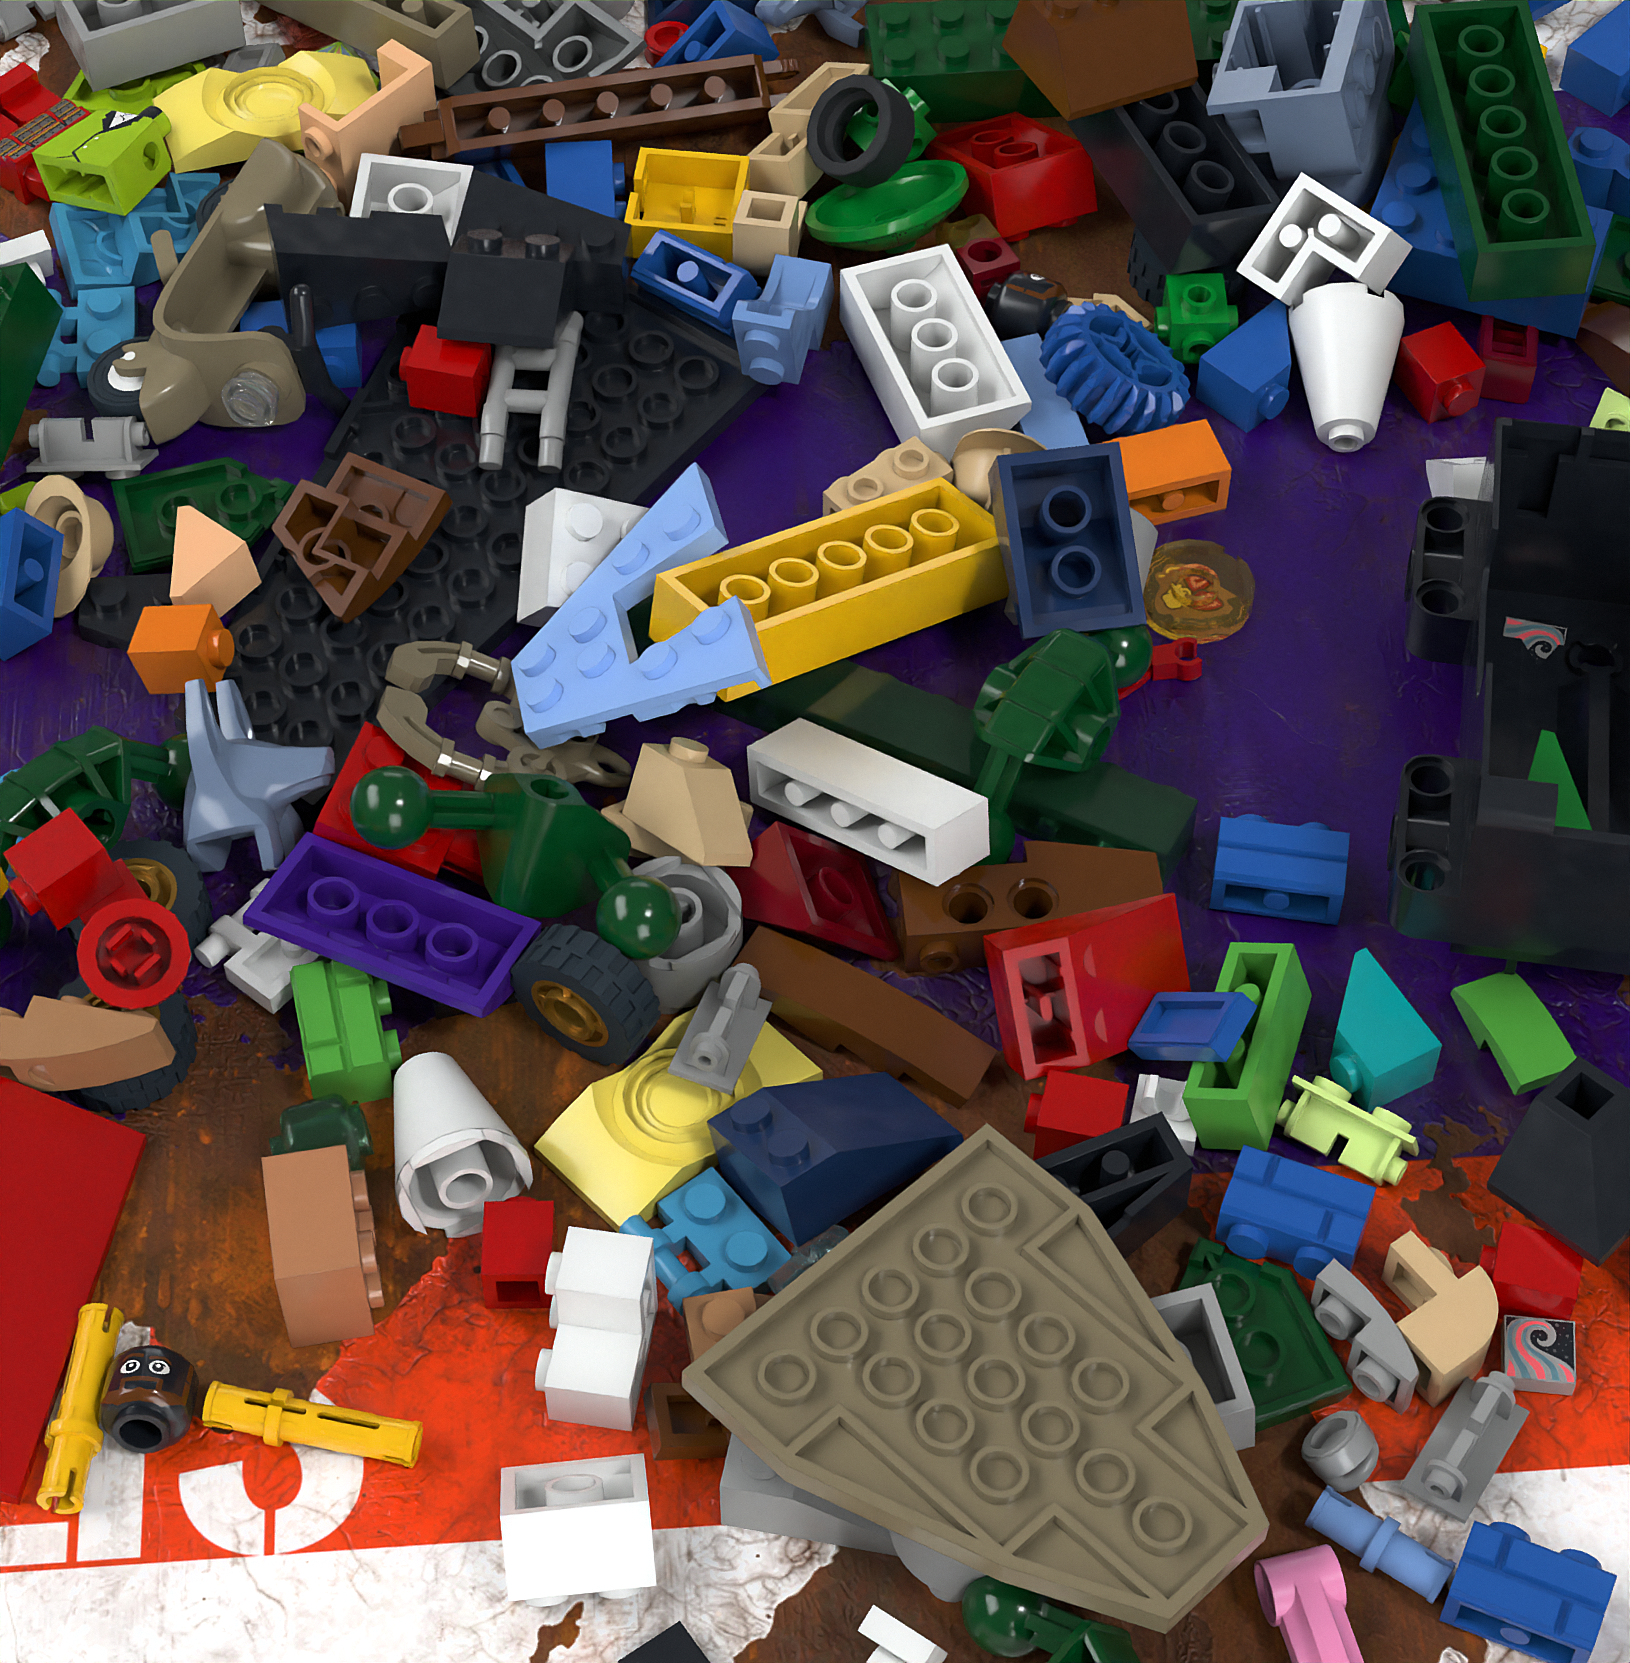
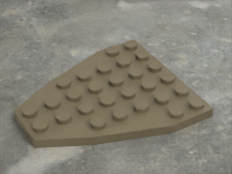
M988 1123L682 1371V1388L786 1482L1001 1582L1164 1634L1171 1630L1266 1539L1269 1529V1521L1205 1383L1093 1210Z

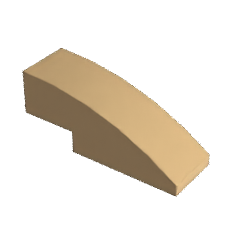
M825 62L768 112L773 133L747 155L750 156V185L752 191L799 196L800 200L812 188L824 172L815 166L808 151L807 127L811 111L821 94L836 80L852 74L872 76L870 64ZM845 132V134H844L843 142L845 141V139H846V137H847L846 132Z

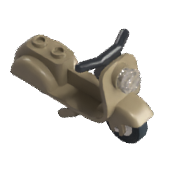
M265 137L259 142L236 178L227 180L215 187L200 201L195 214L199 235L180 263L178 262L173 239L169 231L158 230L151 235L150 240L157 268L164 285L153 310L155 330L151 336H139L116 344L103 352L92 364L86 378L88 392L95 410L102 417L135 416L137 422H146L156 445L177 438L192 428L197 421L221 427H265L284 425L296 421L305 411L306 393H312L334 416L340 419L343 417L352 400L331 380L316 339L314 295L308 285L304 283L296 284L290 290L292 334L285 333L282 327L276 325L265 326L258 331L233 332L254 298H262L279 293L264 203L282 204L283 212L316 215L317 207L336 208L338 216H345L344 206L339 202L334 186L316 163L302 155L293 153L282 143Z

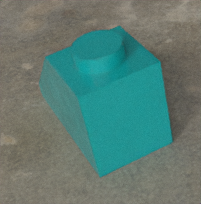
M1364 948L1355 952L1329 1061V1068L1335 1083L1351 1093L1363 1110L1369 1113L1375 1110L1376 1107H1381L1433 1081L1442 1044L1368 949Z

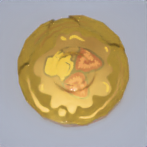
M1184 539L1163 544L1154 550L1143 592L1147 624L1155 632L1173 640L1182 637H1192L1197 639V644H1204L1227 638L1240 630L1252 613L1255 580L1248 564L1238 555L1237 560H1235L1232 556L1225 554V547L1212 541Z

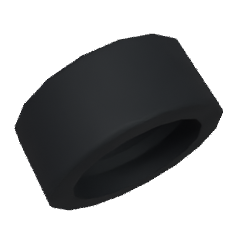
M852 74L836 80L821 94L811 111L807 127L808 151L815 166L839 181L850 186L870 188L885 183L898 172L911 152L915 136L914 112L907 98L893 87L872 76ZM875 101L879 109V124L876 136L864 153L857 159L847 162L843 154V138L846 127L860 108L865 104Z

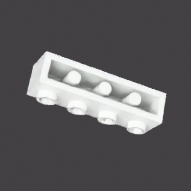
M798 718L747 746L750 799L752 803L932 885L939 886L990 855L988 798L802 718Z

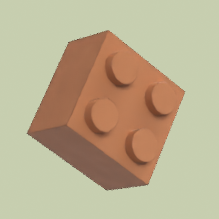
M346 1144L262 1157L274 1280L291 1348L375 1335L372 1308L385 1306L380 1267L377 1265L375 1246H377L374 1217L372 1206L369 1203L364 1169L351 1171Z

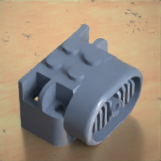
M1239 0L1230 30L1224 31L1223 53L1220 62L1215 63L1213 66V85L1206 104L1208 115L1224 114L1225 122L1281 201H1283L1302 172L1352 205L1361 208L1377 193L1382 184L1395 135V124L1387 94L1394 67L1395 48L1386 0Z

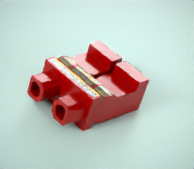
M24 62L0 76V186L8 191H14L16 199L25 205H28L38 197L50 203H56L49 198L32 152L92 113L82 106L78 108L72 101L61 99L39 83L37 71Z

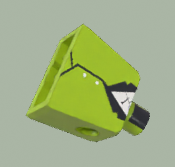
M148 106L138 115L102 109L95 111L32 152L50 200L126 216L171 170L172 162L163 140L171 132V123L166 114L155 106Z

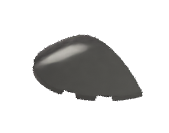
M454 0L472 10L481 60L447 90L436 85L434 86L452 97L614 74L633 61L648 45L643 38L589 0Z

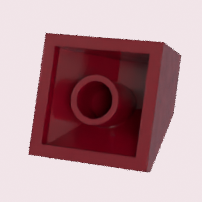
M775 821L750 843L753 852L750 866H724L726 874L738 888L742 900V914L747 920L891 963L900 956L863 854Z

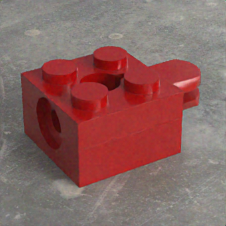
M365 721L316 820L312 834L433 881H436L441 868L485 887L475 829L429 828L425 835L416 843L397 850L373 846L358 834L350 818V797L358 781L365 774L378 767L396 765L408 768L421 776L430 790L473 791V785L448 775H444L442 779L431 775V769L411 757L392 740L384 729Z

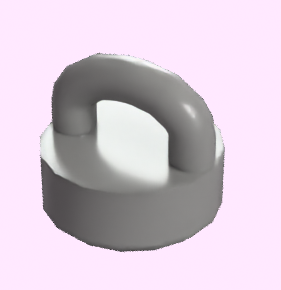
M1339 1411L1324 1418L1311 1429L1304 1439L1301 1453L1302 1458L1316 1476L1321 1478L1327 1485L1333 1487L1334 1491L1342 1493L1355 1490L1370 1477L1377 1465L1379 1446L1374 1432L1360 1414L1355 1411Z

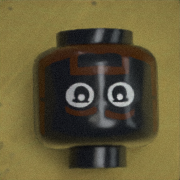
M1017 270L1012 272L1003 283L996 282L991 287L985 302V314L991 316V326L1000 341L1038 333L1043 342L1046 338L1045 334L1052 324L1073 303L1068 301L1067 291L1060 282L1027 270Z
M159 1345L137 1346L120 1353L108 1368L100 1400L99 1420L104 1430L123 1448L142 1454L155 1453L180 1442L190 1429L198 1393L199 1377L194 1366L180 1353Z

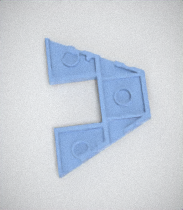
M696 462L684 471L511 661L525 734L539 749L562 744L575 736L588 737L605 732V721L633 714L639 722L675 713L688 704L697 703L704 705L712 703L717 692L721 689L750 681H755L761 689L773 684L751 612L737 595H734L719 606L704 610L696 617L692 624L668 640L651 645L638 658L626 611L654 593L656 574L708 557L729 543L710 480Z

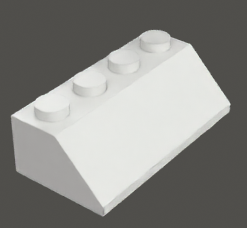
M948 244L840 270L839 319L901 443L915 435L930 450L941 453L950 464L959 440L966 433L984 428L1010 430L1031 410L1032 401Z

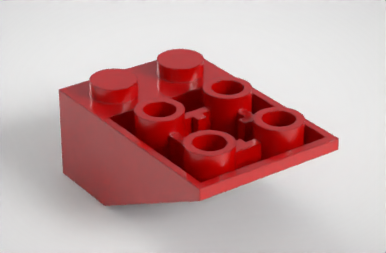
M1173 892L983 935L1005 1062L1025 1081L1047 1076L1049 1069L1064 1072L1090 1066L1130 1049L1127 1047L1128 1041L1156 993L1191 992L1176 897Z

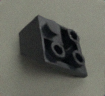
M1578 1056L1534 1098L1489 1177L1487 1189L1598 1268L1630 1236V1090Z

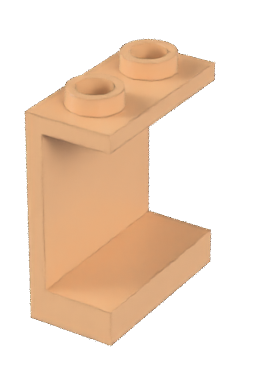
M393 39L377 49L381 90L337 122L307 102L298 107L302 132L301 142L304 147L305 158L316 163L328 176L335 188L339 202L343 204L345 213L350 215L362 153L420 160L425 159L431 154L402 156L397 132L400 126L425 122L424 112L437 108L432 63Z

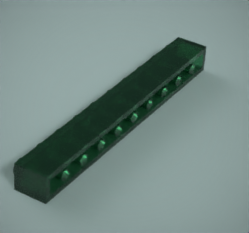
M654 593L626 611L638 658L648 647L655 644L648 637ZM845 659L835 661L728 702H724L716 695L714 702L701 705L770 734L798 718H802L972 792L991 748L990 744L981 740L976 735L970 720L973 710L958 705L943 695L931 694L900 682L888 673L875 672ZM1099 761L1092 769L1083 772H1073L1026 762L1006 812L1012 820L1015 833L1033 841L1156 852L1164 891L1193 839L1198 800L1183 794L1172 786L1160 785L1129 773L1119 765L1111 762Z

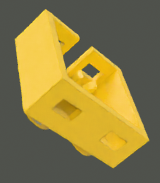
M640 147L633 178L634 192H630L624 222L632 226L633 258H639L654 234L662 229L724 259L726 263H733V221L743 190H751L750 156ZM640 212H644L642 220H640Z

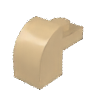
M743 190L733 221V264L749 271L753 277L769 278L775 254L797 258L806 225L807 202L799 201V196Z
M1410 1230L1390 1244L1381 1279L1412 1311V1313L1397 1322L1396 1326L1404 1337L1419 1371L1415 1389L1435 1408L1456 1393L1466 1377L1472 1380L1481 1369L1498 1318V1300L1489 1276L1480 1265L1458 1279L1454 1275L1453 1268L1447 1258L1438 1249L1427 1247Z

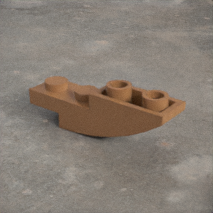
M33 995L24 1018L12 1010L0 1007V1076L40 1092L68 1091L101 1086L137 1077L172 1064L176 1054L158 1019L143 1010L130 1011L122 1009L119 1012L95 1007L88 1001L74 996H63L60 1000L36 995Z

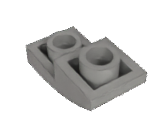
M1333 1259L1316 1276L1310 1307L1320 1326L1329 1335L1338 1340H1347L1352 1344L1346 1372L1352 1376L1359 1390L1376 1402H1385L1402 1415L1410 1406L1419 1376L1413 1355L1400 1330L1384 1307L1350 1271Z

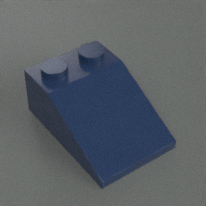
M1119 441L996 456L988 472V481L996 534L1022 641L1042 639L1050 632L1060 628H1070L1083 634L1145 626L1147 619Z
M887 1072L763 1087L748 1097L737 1101L733 1106L707 1121L721 1172L726 1183L797 1248L945 1157L964 1142L961 1132Z

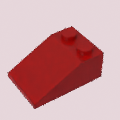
M1018 112L938 133L923 151L928 160L953 161L965 168L969 187L959 205L975 227L995 238L1002 236L1005 242L1025 239L1029 236V230L1043 226L1054 228L1070 226L1078 222V216L1098 211L1092 159L1080 141Z

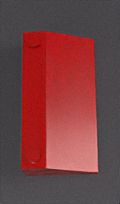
M0 1076V1501L20 1505L70 1362L79 1322V1310L82 1306L91 1303L145 1150L147 1138L141 1132Z

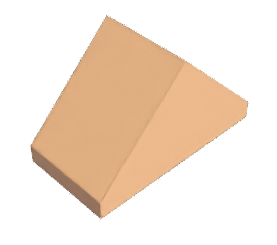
M190 505L180 506L177 509L170 599L173 605L212 604L219 618H221L262 583L244 540Z

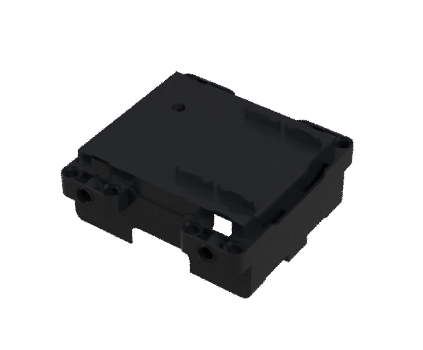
M1496 416L1492 427L1478 499L1436 496L1425 500L1420 505L1417 514L1405 581L1404 602H1406L1404 641L1407 649L1420 659L1462 665L1459 757L1421 754L1410 758L1403 766L1387 851L1386 868L1389 871L1387 918L1392 927L1403 935L1418 939L1449 942L1450 952L1506 959L1504 974L1514 975L1517 962L1524 961L1630 975V432ZM1506 617L1567 628L1565 644L1558 645L1542 664L1538 666L1521 638L1503 636ZM1585 660H1595L1605 664L1606 666L1597 667L1590 665L1587 662H1584L1582 664H1580L1579 662ZM1541 730L1555 733L1592 830L1555 826L1558 784L1528 780Z

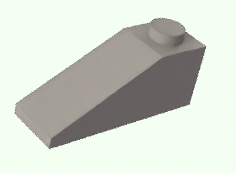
M733 1433L731 1434L720 1482L721 1525L898 1556L893 1546L889 1529L786 1482Z

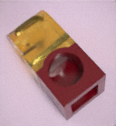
M982 213L971 215L964 220L954 223L946 222L936 228V245L948 244L985 312V302L991 287L996 282L1003 283L1012 272L1020 270L1019 258Z

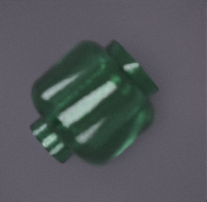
M337 1093L287 1107L282 1111L279 1119L281 1134L269 1138L273 1156L346 1144L351 1171L362 1169L365 1171L366 1157L375 1154L370 1129L360 1103L349 1105L348 1101Z

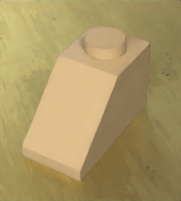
M673 737L670 744L643 743L622 815L702 866H750L753 852L731 769L707 756L709 748L691 739Z

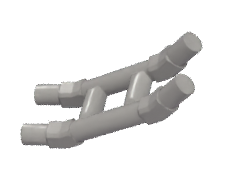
M574 311L554 349L495 344L487 399L482 413L479 467L487 470H500L502 468L504 442H506L509 418L508 412L542 414L538 470L544 473L561 472L574 364L584 323L583 317L578 312ZM515 370L550 371L547 391L512 389Z

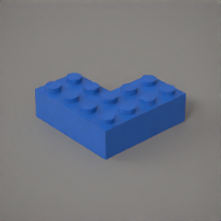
M1416 94L1370 216L1392 229L1413 246L1385 290L1481 315H1491L1494 318L1524 326H1534L1539 330L1575 339L1603 258L1614 212L1586 205L1597 245L1584 294L1469 302Z

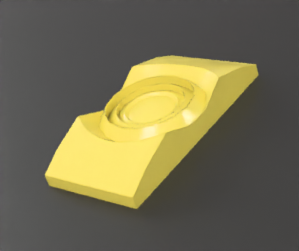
M301 50L277 66L258 67L242 73L211 67L175 84L152 99L153 106L161 109L170 120L171 132L164 137V141L175 174L246 161L259 142L265 137L282 143L290 151L303 150L298 113L299 106L307 102L338 122L376 94L378 90L365 59L338 53Z
M697 1006L676 1017L651 1047L624 1070L591 1083L534 1145L535 1155L619 1233V1228L629 1217L638 1214L647 1222L658 1213L657 1202L711 1166L714 1168L719 1164L707 1125L709 1119L763 1087L823 1080V1071L765 1020L732 1095L667 1073L672 1059L698 1008Z

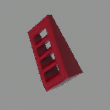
M1487 314L1480 315L1475 353L1486 365L1480 397L1517 404H1524L1528 401L1537 368L1539 329L1530 325L1524 326L1500 320Z

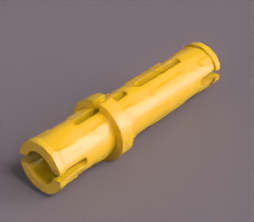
M103 1303L86 1304L79 1310L78 1327L57 1418L51 1422V1425H48L44 1438L45 1445L49 1448V1453L36 1501L43 1509L48 1510L51 1507L53 1496H58L54 1513L74 1514L82 1510L85 1502L84 1493L93 1457L97 1456V1452L100 1453L104 1441L103 1431L99 1429L100 1400L108 1368L114 1361L120 1329L124 1324L125 1318L124 1314L114 1307L110 1312L109 1321L104 1322L108 1305Z
M219 1381L211 1383L205 1398L202 1415L205 1427H217L262 1436L264 1444L280 1447L284 1441L345 1454L389 1461L413 1468L416 1464L423 1436V1422L391 1418L355 1409L294 1398L292 1390L276 1388L273 1393L223 1384Z

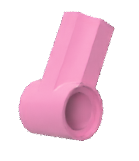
M1324 1544L1255 1562V1584L1262 1610L1271 1626H1279L1292 1663H1364L1345 1612L1347 1603L1345 1582L1339 1561L1331 1546Z

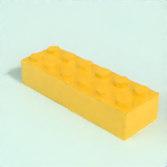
M938 477L656 574L648 637L655 643L664 642L692 624L696 617L704 610L719 606L734 595H737L751 612L773 683L771 685L1008 597L1010 588L996 534L994 516L944 478ZM750 681L721 689L716 695L724 702H728L758 691L761 688L755 681Z

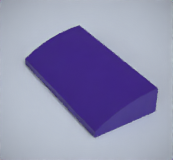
M310 832L305 833L243 914L244 925L479 1018H484L491 1014L514 992V987L510 984V977L513 975L510 971L541 934L542 922Z

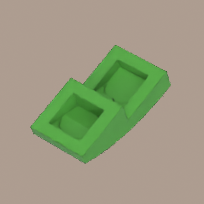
M1504 971L1452 989L1450 994L1478 1049L1490 1047L1514 1096L1550 1084L1577 1058L1546 1007L1516 972L1514 975L1504 974Z

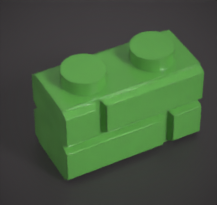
M333 959L327 964L322 960L293 966L289 974L315 1109L324 1111L349 1106L356 1100L364 1103L391 1097L392 1093H394L391 1070L399 1069L403 1062L396 1029L382 1030L380 1016L392 1014L386 980L372 977L371 974Z

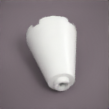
M1358 282L1331 283L1310 289L1303 294V303L1295 308L1294 304H1292L1289 309L1288 327L1317 438L1322 443L1329 445L1332 450L1338 452L1357 451L1375 437L1405 324L1403 304L1393 293L1384 289V298L1368 294V284Z
M439 1052L419 1054L401 1065L393 1081L395 1196L402 1217L416 1231L427 1234L425 1226L444 1229L447 1238H462L483 1232L484 1201H504L518 1196L525 1184L530 1189L533 1175L529 1156L524 1146L451 1056Z

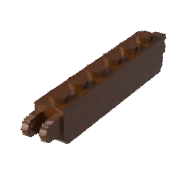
M748 54L452 96L439 101L436 109L425 111L423 114L425 122L399 127L397 134L401 155L409 156L431 153L432 161L477 165L498 162L504 159L512 160L545 155V143L611 140L612 145L758 124L764 121L766 116H768V112L792 92L769 95L767 82L791 79L801 73V67L797 58L763 62L761 55Z

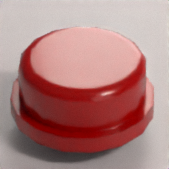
M139 898L114 901L94 913L81 931L76 952L80 975L92 994L111 1007L130 1011L156 1007L173 996L186 979L191 960L188 935L176 915L157 902Z

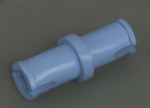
M1327 1485L1309 1514L1305 1526L1317 1530L1362 1558L1359 1566L1373 1573L1375 1568H1378L1427 1598L1426 1601L1433 1604L1456 1563L1452 1560H1446L1399 1531L1401 1523L1387 1516L1383 1521L1334 1491L1333 1487Z

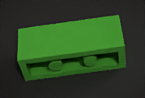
M1230 942L1215 992H1243L1258 1007L1227 1062L1193 1061L1182 1099L1202 1148L1242 1150L1243 1145L1267 1151L1312 994L1294 944Z

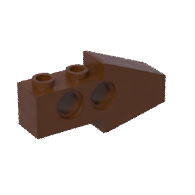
M1036 840L1024 841L1022 863L971 866L939 886L932 885L906 872H898L897 913L905 973L928 972L931 974H943L954 969L988 967L983 935L1162 895L1164 892L1156 852ZM1025 917H1035L1038 919H1029ZM960 922H971L973 924H964Z

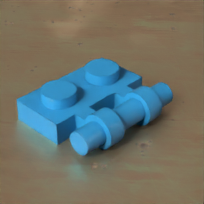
M135 286L78 290V307H64L61 304L62 296L60 292L54 289H47L63 309V313L37 377L41 385L55 386L60 382V373L77 372L80 388H88L86 378L92 364L102 353L122 341L138 337V299ZM77 335V343L64 344L61 342V336Z
M712 1166L657 1202L658 1217L666 1227L663 1229H652L637 1214L625 1220L619 1228V1233L653 1238L656 1277L669 1290L667 1299L681 1316H683L682 1298L752 1286L755 1294L766 1295L796 1274V1260ZM688 1250L704 1269L700 1272H689L676 1256Z

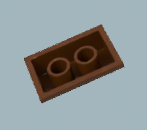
M1019 0L1001 44L1066 121L1194 85L1199 76L1185 0Z

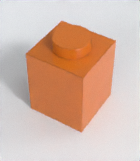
M212 604L148 606L143 608L127 654L149 694L185 693V682L194 679H204L207 691L216 692V682L222 681L226 667L233 661L234 640L231 632L224 628Z

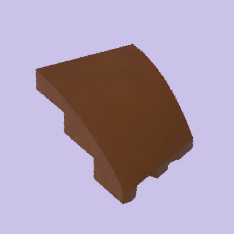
M348 452L326 488L301 479L271 529L336 618L347 624L363 613L401 576L437 529L453 501L447 492Z

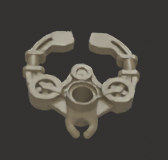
M416 641L395 648L388 663L385 679L403 689L391 686L386 687L379 703L376 718L394 742L411 757L432 770L431 775L441 779L444 775H448L473 785V791L483 792L487 777L491 774L500 773L552 775L566 780L573 786L579 781H585L606 788H625L629 786L630 764L617 753L596 743L599 733L588 737L575 736L562 744L544 749H539L525 734L511 667L512 660L505 657L497 660L472 650L473 645L462 641L460 644L442 641ZM435 674L450 675L459 680L463 678L464 674H468L491 683L490 692L497 695L503 694L512 701L510 705L500 701L487 702L475 724L477 733L489 743L502 746L510 751L506 761L496 760V757L486 753L481 760L455 751V741L442 738L425 724L428 708L422 698L415 693L429 688ZM598 764L607 765L616 773H609Z

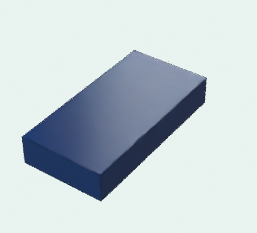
M1158 992L1130 1037L1127 1047L1142 1060L1227 1062L1258 1006L1243 992Z

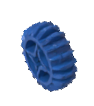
M1084 301L1080 306L1071 305L1052 324L1045 334V340L1040 346L1042 354L1039 361L1046 369L1044 376L1049 382L1057 386L1055 391L1057 396L1066 398L1072 405L1071 411H1079L1086 416L1088 424L1095 422L1102 426L1106 434L1111 435L1113 432H1117L1121 437H1128L1171 426L1184 411V405L1191 397L1188 392L1191 383L1187 376L1183 374L1185 369L1183 364L1172 357L1173 349L1164 346L1157 339L1158 333H1151L1145 329L1142 321H1133L1128 318L1123 310L1113 312L1106 304L1100 303L1098 306H1095L1093 303Z

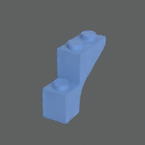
M775 254L767 284L760 298L757 300H738L733 312L732 323L742 374L749 375L754 380L768 385H777L781 382L799 384L808 349L816 351L820 349L835 290L831 264Z

